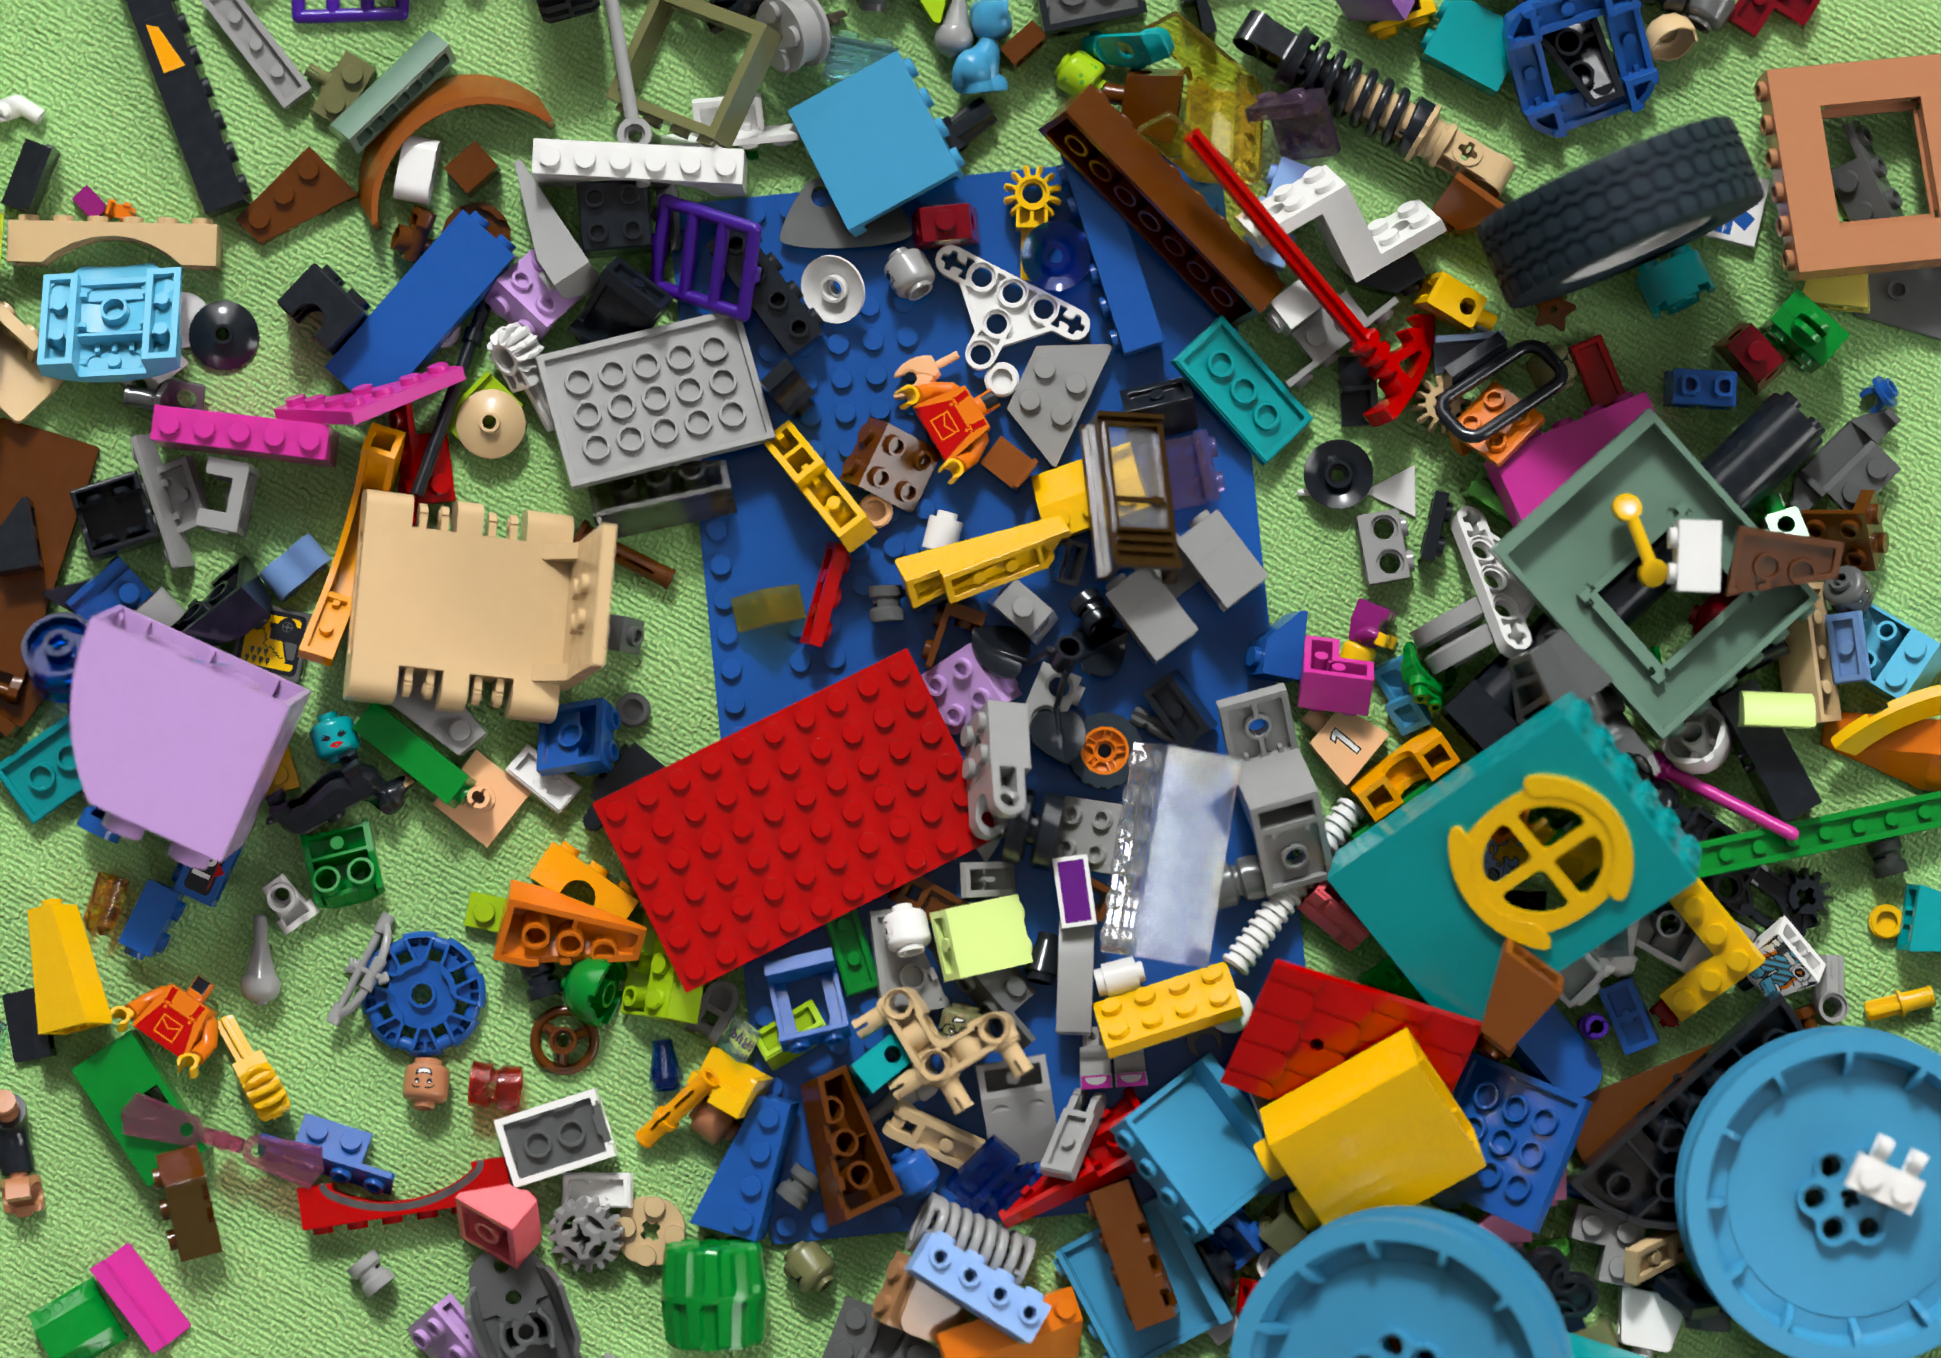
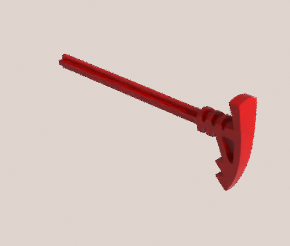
M1195 128L1183 139L1186 145L1351 341L1349 352L1353 356L1359 355L1358 363L1363 368L1369 367L1368 375L1373 380L1379 379L1378 386L1384 392L1385 398L1363 414L1364 418L1372 427H1378L1395 420L1415 393L1428 367L1433 347L1435 317L1430 314H1416L1407 317L1406 320L1412 328L1409 327L1396 332L1397 338L1401 341V346L1390 352L1391 346L1386 340L1379 342L1381 334L1375 328L1367 329L1362 325L1199 128ZM1409 357L1408 364L1403 371L1400 367V362Z

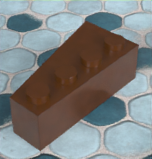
M843 1065L801 1084L800 1089L828 1227L847 1221L902 1195L901 1187L847 1066Z
M1131 1176L1091 1191L1089 1193L1090 1200L1086 1201V1205L1092 1220L1098 1219L1102 1233L1098 1234L1104 1253L1110 1254L1113 1263L1111 1272L1117 1287L1121 1286L1125 1298L1123 1304L1128 1318L1133 1321L1135 1330L1138 1331L1176 1317L1180 1306Z

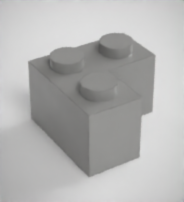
M1573 1201L1566 1236L1600 1244L1593 1278L1598 1281L1633 1288V1284L1624 1282L1625 1267L1623 1265V1258L1626 1248L1643 1240L1646 1227L1615 1217L1596 1206Z

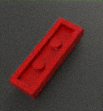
M827 542L800 640L802 644L822 647L823 642H827L832 631V622H829L832 609L838 606L842 594L841 588L838 587L842 574L845 575L851 562V555L848 554L847 549L841 543Z

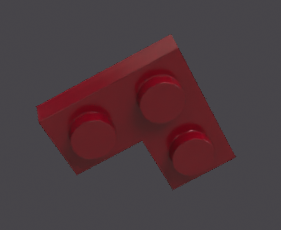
M1738 0L1727 22L1754 39L1772 11H1775L1802 29L1821 0Z

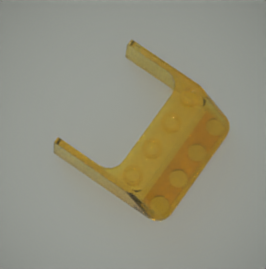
M1176 11L1146 26L1145 29L1162 27L1168 30L1174 43V51L1171 53V57L1183 69H1186V117L1184 123L1172 112H1165L1139 126L1138 135L1184 171L1189 178L1197 182L1219 184L1183 140L1195 128H1199L1247 186L1257 184L1261 176L1264 92L1259 81Z

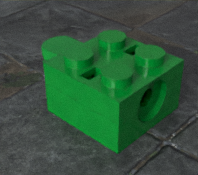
M1798 288L1787 296L1759 327L1764 332L1763 336L1775 349L1781 347L1790 355L1788 360L1795 368L1803 373L1807 370L1810 374L1822 367L1850 336L1845 329Z

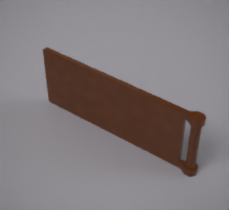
M1 418L0 526L18 501L23 497H29L34 502L45 569L8 577L0 575V671L14 675L10 685L0 682V697L5 698V701L17 705L51 601L44 597L42 592L45 589L55 588L78 519L69 491L89 485L100 449L92 444Z

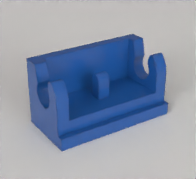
M1633 974L1616 983L1608 984L1598 991L1625 1056L1659 1042L1660 1036Z

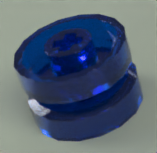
M67 612L49 614L37 620L25 632L22 639L21 656L28 670L31 683L37 693L48 701L58 703L71 702L72 680L78 652L89 624L88 620L78 614Z

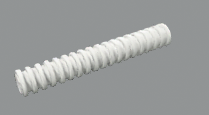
M1339 798L1337 801L1339 805L1333 806L1331 809L1332 815H1326L1325 828L1332 860V855L1339 850L1338 846L1346 843L1344 838L1352 835L1351 829L1358 827V819L1362 820L1365 817L1363 810L1348 798ZM1314 883L1267 896L1269 900L1261 903L1262 909L1255 911V919L1251 918L1248 921L1249 927H1244L1241 930L1243 935L1235 938L1237 943L1230 945V953H1225L1222 956L1223 960L1227 962L1228 967L1240 975L1247 976L1250 973L1248 968L1256 965L1255 959L1262 957V949H1268V941H1273L1276 938L1274 933L1282 930L1281 924L1287 923L1288 914L1292 915L1295 912L1293 907L1301 904L1300 898L1307 896V888L1312 889Z

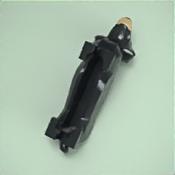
M353 747L338 756L342 768L333 769L323 774L301 796L285 800L287 795L284 789L281 788L265 797L270 807L268 809L270 816L265 820L266 825L278 822L289 832L295 834L304 833L325 821L334 823L340 820L345 814V809L359 801L370 802L384 814L393 815L403 807L405 803L404 794L416 783V780L411 775L405 774L386 781L377 768L372 765L362 764L358 760V753Z

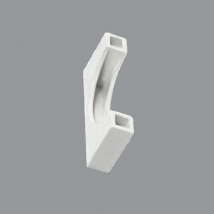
M533 138L531 173L538 186L573 188L576 183L631 180L688 186L706 191L713 196L746 197L748 162L744 149Z

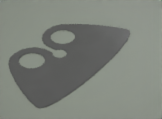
M822 178L807 183L798 194L787 214L779 238L784 244L795 247L822 249L858 248L899 242L909 238L912 235V230L900 206L865 225L867 231L854 237L848 231L833 201L825 207H819L813 203L811 198L813 190L818 186H825Z

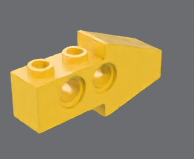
M787 420L774 430L775 441L765 442V447L847 551L852 553L874 536L877 530L867 515L792 422Z

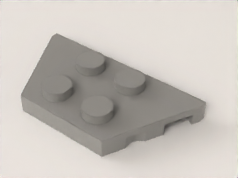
M1110 344L1036 346L1007 407L1008 413L1024 430L1031 442L1035 444L1047 459V462L1054 468L1057 467L1111 353L1113 346Z

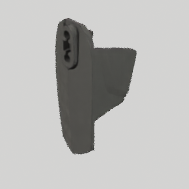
M533 1251L518 1269L508 1265L505 1272L495 1268L494 1263L498 1258L491 1254L485 1253L477 1257L469 1270L470 1293L465 1297L464 1312L466 1323L481 1358H582L580 1353L581 1336L565 1287L551 1266L543 1265ZM514 1290L520 1294V1300L517 1303L512 1304L507 1301L506 1297L509 1291Z

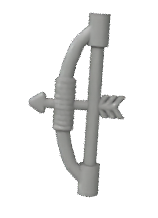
M382 912L373 929L375 933L361 959L358 960L350 957V964L343 970L351 973L352 976L339 1001L334 1003L326 1018L327 1022L338 1027L342 1018L352 1013L366 995L372 992L377 980H379V985L389 982L388 973H382L387 964L386 958L392 941L391 925L395 919L392 915ZM383 936L378 956H374L369 968H366ZM362 974H365L364 978L361 981V984L359 985L360 990L357 992L354 998L348 1003Z

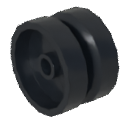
M1025 788L1026 803L1024 809L1017 817L1008 818L1007 827L1003 831L1002 839H1005L1001 861L1019 865L1023 861L1026 844L1032 845L1031 867L1049 871L1065 796L1053 793L1045 794L1042 799L1040 813L1033 812L1036 799L1034 789Z

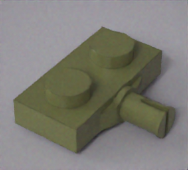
M345 51L338 65L329 73L311 62L308 66L310 70L306 69L304 75L322 85L320 95L311 111L332 123L364 92L377 69L348 51Z

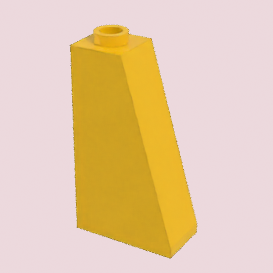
M60 898L42 900L41 906L27 910L38 1035H68L111 1024V1012L78 905L63 904Z

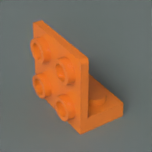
M1493 381L1457 419L1468 429H1478L1521 399L1496 381ZM1533 408L1489 439L1480 443L1463 442L1453 436L1449 430L1448 433L1453 450L1464 457L1473 449L1495 466L1501 467L1545 422L1543 414Z

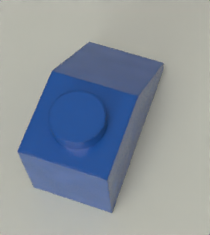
M1301 610L1285 614L1251 641L1246 654L1247 676L1279 683L1300 680L1307 611Z

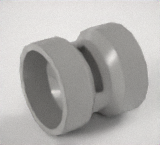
M375 1249L347 1270L352 1279H359L361 1281L362 1291L367 1298H370L396 1277L390 1268H384L380 1264L381 1257Z

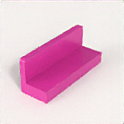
M125 1244L107 1259L100 1261L90 1269L153 1354L160 1351L191 1327L189 1320L132 1244Z

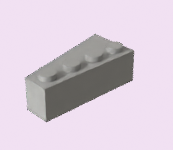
M402 671L398 672L396 696L391 705L457 755L463 757L489 736L488 732L467 706H465L464 711L461 713L434 710L436 675L431 700H426L422 698L421 694L423 674L413 673L412 692L409 697H401Z

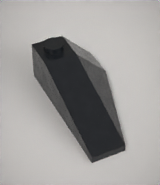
M1515 0V1H1516L1517 6H1518L1519 4H1521V3H1523V2H1525V1H1527V0ZM1597 17L1542 35L1541 45L1592 108L1625 96Z
M244 555L213 580L211 585L214 589L202 601H198L195 598L187 606L188 609L182 616L181 622L173 624L171 628L215 647L245 636L252 629L258 630L262 628L271 617L272 598L250 559Z

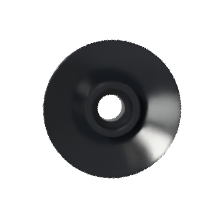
M215 301L207 304L196 313L189 328V343L193 353L202 363L217 370H231L245 364L253 356L259 341L258 326L252 314L240 304L231 301ZM221 328H226L229 331V338L225 341L218 340L216 336L217 331Z
M1330 440L1320 444L1308 456L1304 466V483L1307 491L1315 501L1328 508L1345 509L1352 507L1363 500L1372 486L1373 466L1370 458L1361 447L1347 440ZM1335 469L1341 470L1344 474V479L1340 482H1336L1331 478V472Z
M1206 1238L1197 1242V1245L1210 1270L1224 1291L1231 1298L1235 1297L1236 1285L1232 1269L1237 1266L1234 1257L1227 1248L1220 1251Z

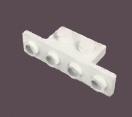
M757 93L732 146H738L740 149H753L761 143L772 142L775 146H787L792 144L794 140H800V135L794 123L764 126L761 93ZM724 96L692 99L694 120L710 126ZM674 134L661 136V145L704 147L697 143V137L692 135L689 136L688 140ZM715 145L714 148H723V147L718 146V145Z

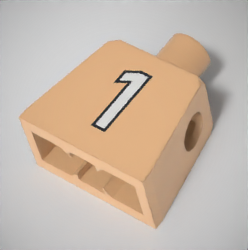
M1308 710L1301 719L1316 732L1307 745L1344 787L1351 782L1390 735L1358 715L1347 716L1340 712H1334L1329 716L1323 710L1319 712Z

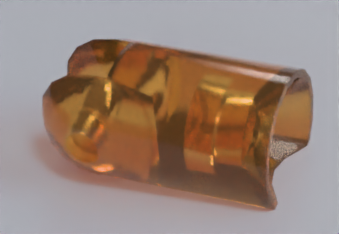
M98 871L83 918L84 926L89 932L97 928L98 934L103 936L109 934L114 929L129 886V880Z

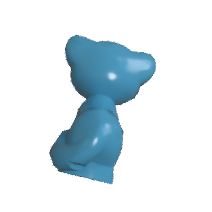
M977 0L971 5L969 15L972 31L979 37V41L974 47L964 50L957 56L952 70V87L960 95L1009 90L1008 81L999 74L1000 50L997 42L1006 38L1013 30L1012 19L1008 10V0Z

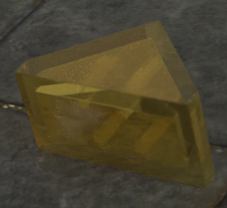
M799 584L765 588L731 599L738 633L807 618Z

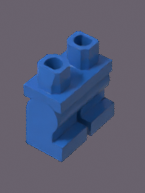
M1674 368L1673 371H1666L1664 376L1663 407L1695 408L1699 406V409L1731 410L1736 407L1738 372Z

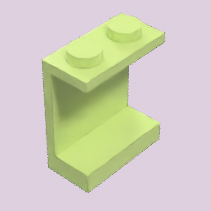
M1018 894L929 913L944 982L1033 962L1031 954L1033 950L1032 942L1027 936L1024 923L1025 910Z

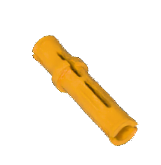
M708 1068L703 1069L665 1106H659L653 1112V1117L635 1132V1137L640 1145L647 1149L652 1148L665 1133L673 1132L679 1126V1121L715 1087L719 1086L720 1082L717 1075Z

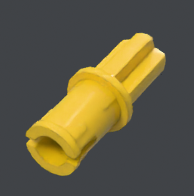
M1930 985L1905 992L1894 990L1893 995L1865 1001L1864 1013L1868 1021L1895 1015L1905 1017L1907 1012L1935 1007L1934 992Z

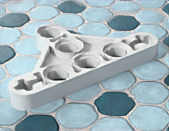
M947 245L938 251L935 258L936 268L942 276L959 284L973 326L974 334L965 351L966 362L973 370L979 372L986 371L995 363L1004 347L1051 332L1072 342L1081 341L1088 335L1090 319L1082 310L958 246ZM952 253L957 254V262L966 266L967 260L974 262L968 268L965 280L959 277L963 270L954 266L951 267L950 271L945 269V262L941 260L943 256L950 257ZM978 268H985L990 271L992 275L990 284L985 287L976 286L972 281L973 272ZM1009 284H1016L1021 287L1023 296L1016 303L1007 302L1003 297V289ZM1040 300H1047L1052 303L1054 312L1047 319L1038 318L1033 310L1034 305ZM1060 307L1067 310L1064 312L1063 317L1073 321L1076 316L1081 318L1080 325L1084 327L1082 332L1076 330L1074 334H1070L1068 332L1069 326L1062 321L1059 322L1058 328L1051 325L1057 319ZM993 315L1003 316L1007 322L1006 329L1000 334L990 332L986 324L989 317ZM979 345L986 346L991 352L990 360L982 365L974 363L970 355L972 349Z
M1472 506L1462 507L1451 521V530L1496 647L1504 656L1513 658L1518 654L1525 653L1531 645L1532 638L1525 620L1535 603L1489 553L1488 550L1501 538L1491 533L1483 513ZM1472 547L1481 548L1485 551L1487 558H1480L1475 555ZM1484 576L1495 579L1498 587L1489 586L1484 581ZM1499 605L1506 608L1510 617L1501 616L1497 613L1495 606Z

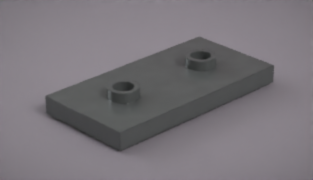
M1941 267L1868 274L1870 314L1853 312V316L1941 341Z

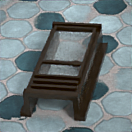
M1098 410L1088 424H1081L1079 426L1096 580L1110 581L1120 568L1161 570L1162 584H1176L1178 582L1177 574L1182 569V560H1179L1163 428L1164 414Z

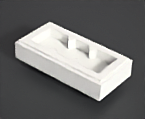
M527 744L505 769V772L557 815H560L581 791L582 787L565 773L541 776L536 771L537 750Z
M564 1172L562 1180V1206L570 1198L576 1202L581 1195H585L588 1203L595 1197H599V1206L602 1208L608 1203L612 1205L611 1208H633L634 1173Z

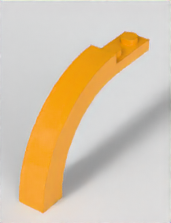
M371 423L361 448L355 486L340 541L326 582L298 649V657L332 667L350 621L362 492L365 489L394 491L406 432Z

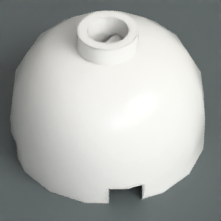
M1710 705L1697 717L1692 713L1683 721L1686 727L1672 740H1669L1666 736L1663 740L1659 741L1666 758L1682 772L1699 775L1718 769L1726 761L1732 747V733L1722 714L1714 706Z

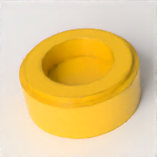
M1890 904L1876 906L1871 910L1867 919L1870 932L1880 939H1892L1898 936L1902 913L1897 907Z

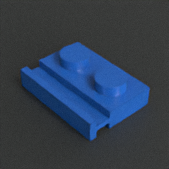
M116 555L65 603L88 627L92 616L118 604L135 610L153 593L123 560Z

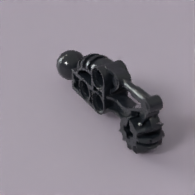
M1661 778L1648 780L1658 793L1657 799L1663 807H1669L1675 812L1680 821L1679 827L1686 835L1691 834L1698 842L1708 840V834L1713 829L1719 831L1722 837L1739 834L1699 806L1691 807L1689 810L1680 804L1676 788L1670 782ZM1762 865L1701 878V881L1722 906L1739 917L1750 918L1765 928L1764 930L1766 931L1776 921L1770 920L1754 909L1749 885L1755 887L1774 900L1781 916L1785 915L1803 938L1806 934V929L1819 925L1817 913L1824 916L1829 914V910L1822 903L1833 902V896L1823 895V891L1831 887L1830 883L1825 882L1818 885L1822 874L1814 872L1809 878V870L1805 867L1800 868L1799 875L1794 870L1787 869L1778 876ZM1723 878L1729 879L1733 885V892L1727 898L1723 897L1718 891L1719 881ZM1806 890L1805 897L1809 902L1799 905L1800 897L1796 894L1799 891Z

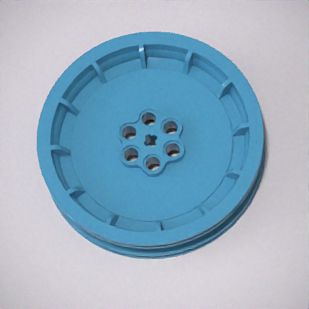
M1823 1026L1805 1029L1779 1037L1753 1050L1729 1068L1703 1098L1688 1125L1678 1156L1674 1187L1676 1219L1684 1250L1699 1281L1709 1295L1738 1324L1763 1343L1793 1358H1913L1940 1345L1941 1055L1895 1034L1858 1026ZM1878 1133L1890 1137L1896 1142L1892 1153L1884 1162L1890 1166L1901 1170L1911 1147L1925 1153L1929 1157L1924 1169L1917 1177L1925 1181L1926 1185L1911 1215L1885 1203L1878 1204L1876 1199L1852 1188L1850 1189L1843 1184L1858 1151L1869 1155ZM1827 1157H1834L1836 1160L1835 1170L1831 1174L1824 1175L1821 1171L1822 1161ZM1812 1188L1818 1189L1820 1195L1818 1202L1812 1206H1806L1804 1203L1805 1193ZM1844 1189L1848 1192L1850 1190V1193L1854 1195L1851 1202L1840 1197ZM1871 1217L1873 1220L1872 1231L1869 1234L1860 1235L1858 1231L1860 1221ZM1829 1219H1836L1838 1229L1835 1234L1824 1236L1823 1224Z
M1382 1206L1357 1211L1327 1223L1305 1237L1294 1248L1277 1260L1257 1283L1243 1307L1235 1328L1230 1358H1421L1422 1351L1431 1353L1434 1358H1573L1566 1326L1553 1297L1532 1267L1506 1242L1483 1227L1444 1211L1417 1206ZM1395 1337L1399 1339L1402 1344V1351L1392 1349L1388 1338Z

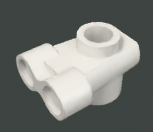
M283 873L261 887L267 897L268 905L279 917L276 923L285 935L319 912L311 898L306 900ZM278 888H285L289 891V896L281 899L277 896L276 890Z

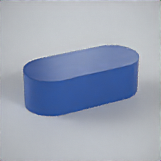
M1553 1004L1515 1044L1517 1048L1511 1057L1527 1075L1581 1098L1591 1094L1600 1083L1602 1066L1599 1057Z

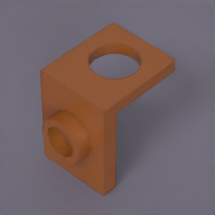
M1002 436L999 437L980 462L983 467L1016 492L1039 463L1037 459L1034 458L1032 460Z

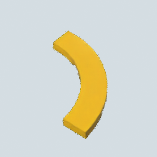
M1941 684L1924 688L1887 702L1889 708L1870 718L1867 713L1832 736L1830 740L1834 748L1856 756L1879 739L1902 727L1941 715Z

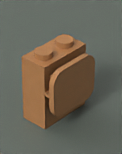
M897 1250L894 1259L887 1267V1277L881 1292L878 1293L874 1300V1310L871 1316L888 1326L937 1343L935 1333L967 1322L970 1312L903 1271L912 1255Z

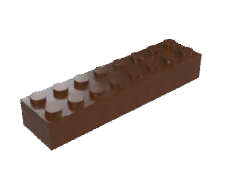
M1089 84L1066 100L1038 129L1217 316L1223 315L1233 328L1262 313L1286 286L1279 279L1278 273L1255 254L1253 247L1247 241L1242 240L1231 229L1229 222L1223 216L1218 215L1206 203L1205 197L1199 191L1192 189L1182 178L1180 171L1175 166L1166 162L1158 153L1156 146L1140 135L1133 127L1131 120L1124 114H1120L1109 102L1107 95L1100 89Z

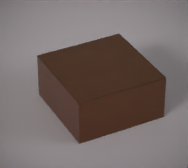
M1032 20L1000 48V57L1014 72L1046 43L1047 36Z

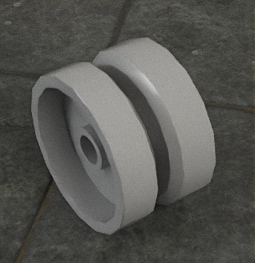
M1477 596L1409 633L1418 649H1425L1439 641L1441 648L1428 654L1424 660L1432 676L1450 666L1458 667L1480 655L1483 648L1495 642L1488 623L1472 631L1468 626L1484 615Z

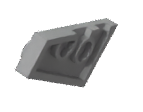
M892 909L869 911L868 919L879 998L891 989L910 987L917 991L930 1010L952 1007L948 997L945 996L937 974L933 966L931 967L925 952L903 958L898 957L897 953L888 950L882 920L892 912ZM902 993L898 994L895 999V1006L898 1011L904 1013L909 1007L908 998Z

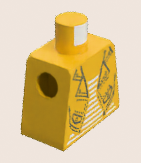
M1444 271L1427 274L1421 284L1422 288L1418 290L1411 303V306L1426 314L1433 315L1437 320L1459 331L1471 330L1475 327L1482 332H1490L1498 318L1495 314L1484 309L1487 298ZM1460 303H1461L1462 306H1463V311H1462V312H1461V310H1460Z

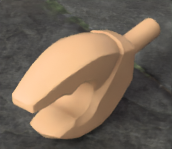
M957 350L937 361H934L932 355L917 356L904 362L894 373V378L914 373L917 380L913 386L927 382H936L941 376L939 369L960 359ZM902 393L893 395L895 400L907 399Z

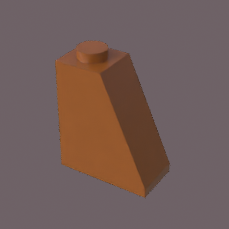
M1506 937L1503 941L1481 1025V1031L1485 1038L1493 1045H1501L1507 1051L1513 1048L1563 993L1564 977L1509 937Z

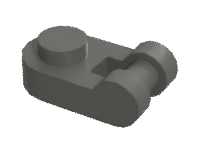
M725 980L712 983L702 996L698 1023H687L685 1029L693 1034L697 1031L707 1037V1042L716 1046L738 1007L740 995L737 987ZM707 1010L719 1016L715 1025L703 1019Z

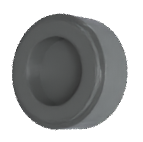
M626 693L620 697L616 704V710L620 715L621 723L628 727L635 728L644 725L651 715L650 703L640 693Z

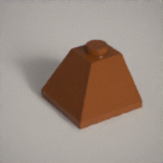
M1458 172L1432 211L1442 219L1447 229L1443 234L1448 235L1451 232L1455 236L1477 233L1478 224L1499 208L1504 207L1505 204Z

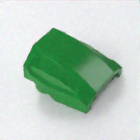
M368 818L361 820L362 823L316 835L308 836L307 833L300 835L306 869L317 908L338 909L373 900L386 892Z
M94 1277L28 1314L33 1329L50 1358H95L129 1338L109 1308Z

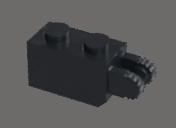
M633 742L631 746L625 743L619 749V758L615 761L616 764L612 768V772L599 774L590 787L594 791L590 796L595 801L600 800L666 766L636 742ZM591 805L587 810V814H584L585 816L582 817L583 826L589 831H600L603 825L593 805Z

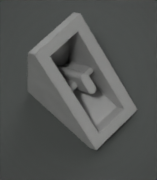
M1002 861L960 863L962 899L1004 897L1016 894L1014 864Z

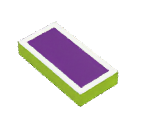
M1087 854L1053 858L1052 863L1062 929L1097 924Z

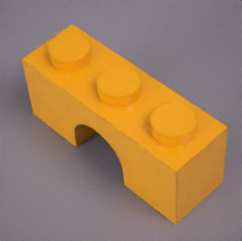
M1429 725L1350 782L1347 788L1364 813L1374 822H1377L1404 802L1401 795L1409 786L1426 778L1434 781L1461 760L1444 735L1435 727Z
M565 840L561 845L552 842L529 875V877L542 886L561 894L572 882L583 880L594 889V907L627 920L630 919L641 903L640 900L635 898L637 894L633 887L623 880L618 885L609 880L607 875L610 871L594 860L589 865L578 858L581 851Z

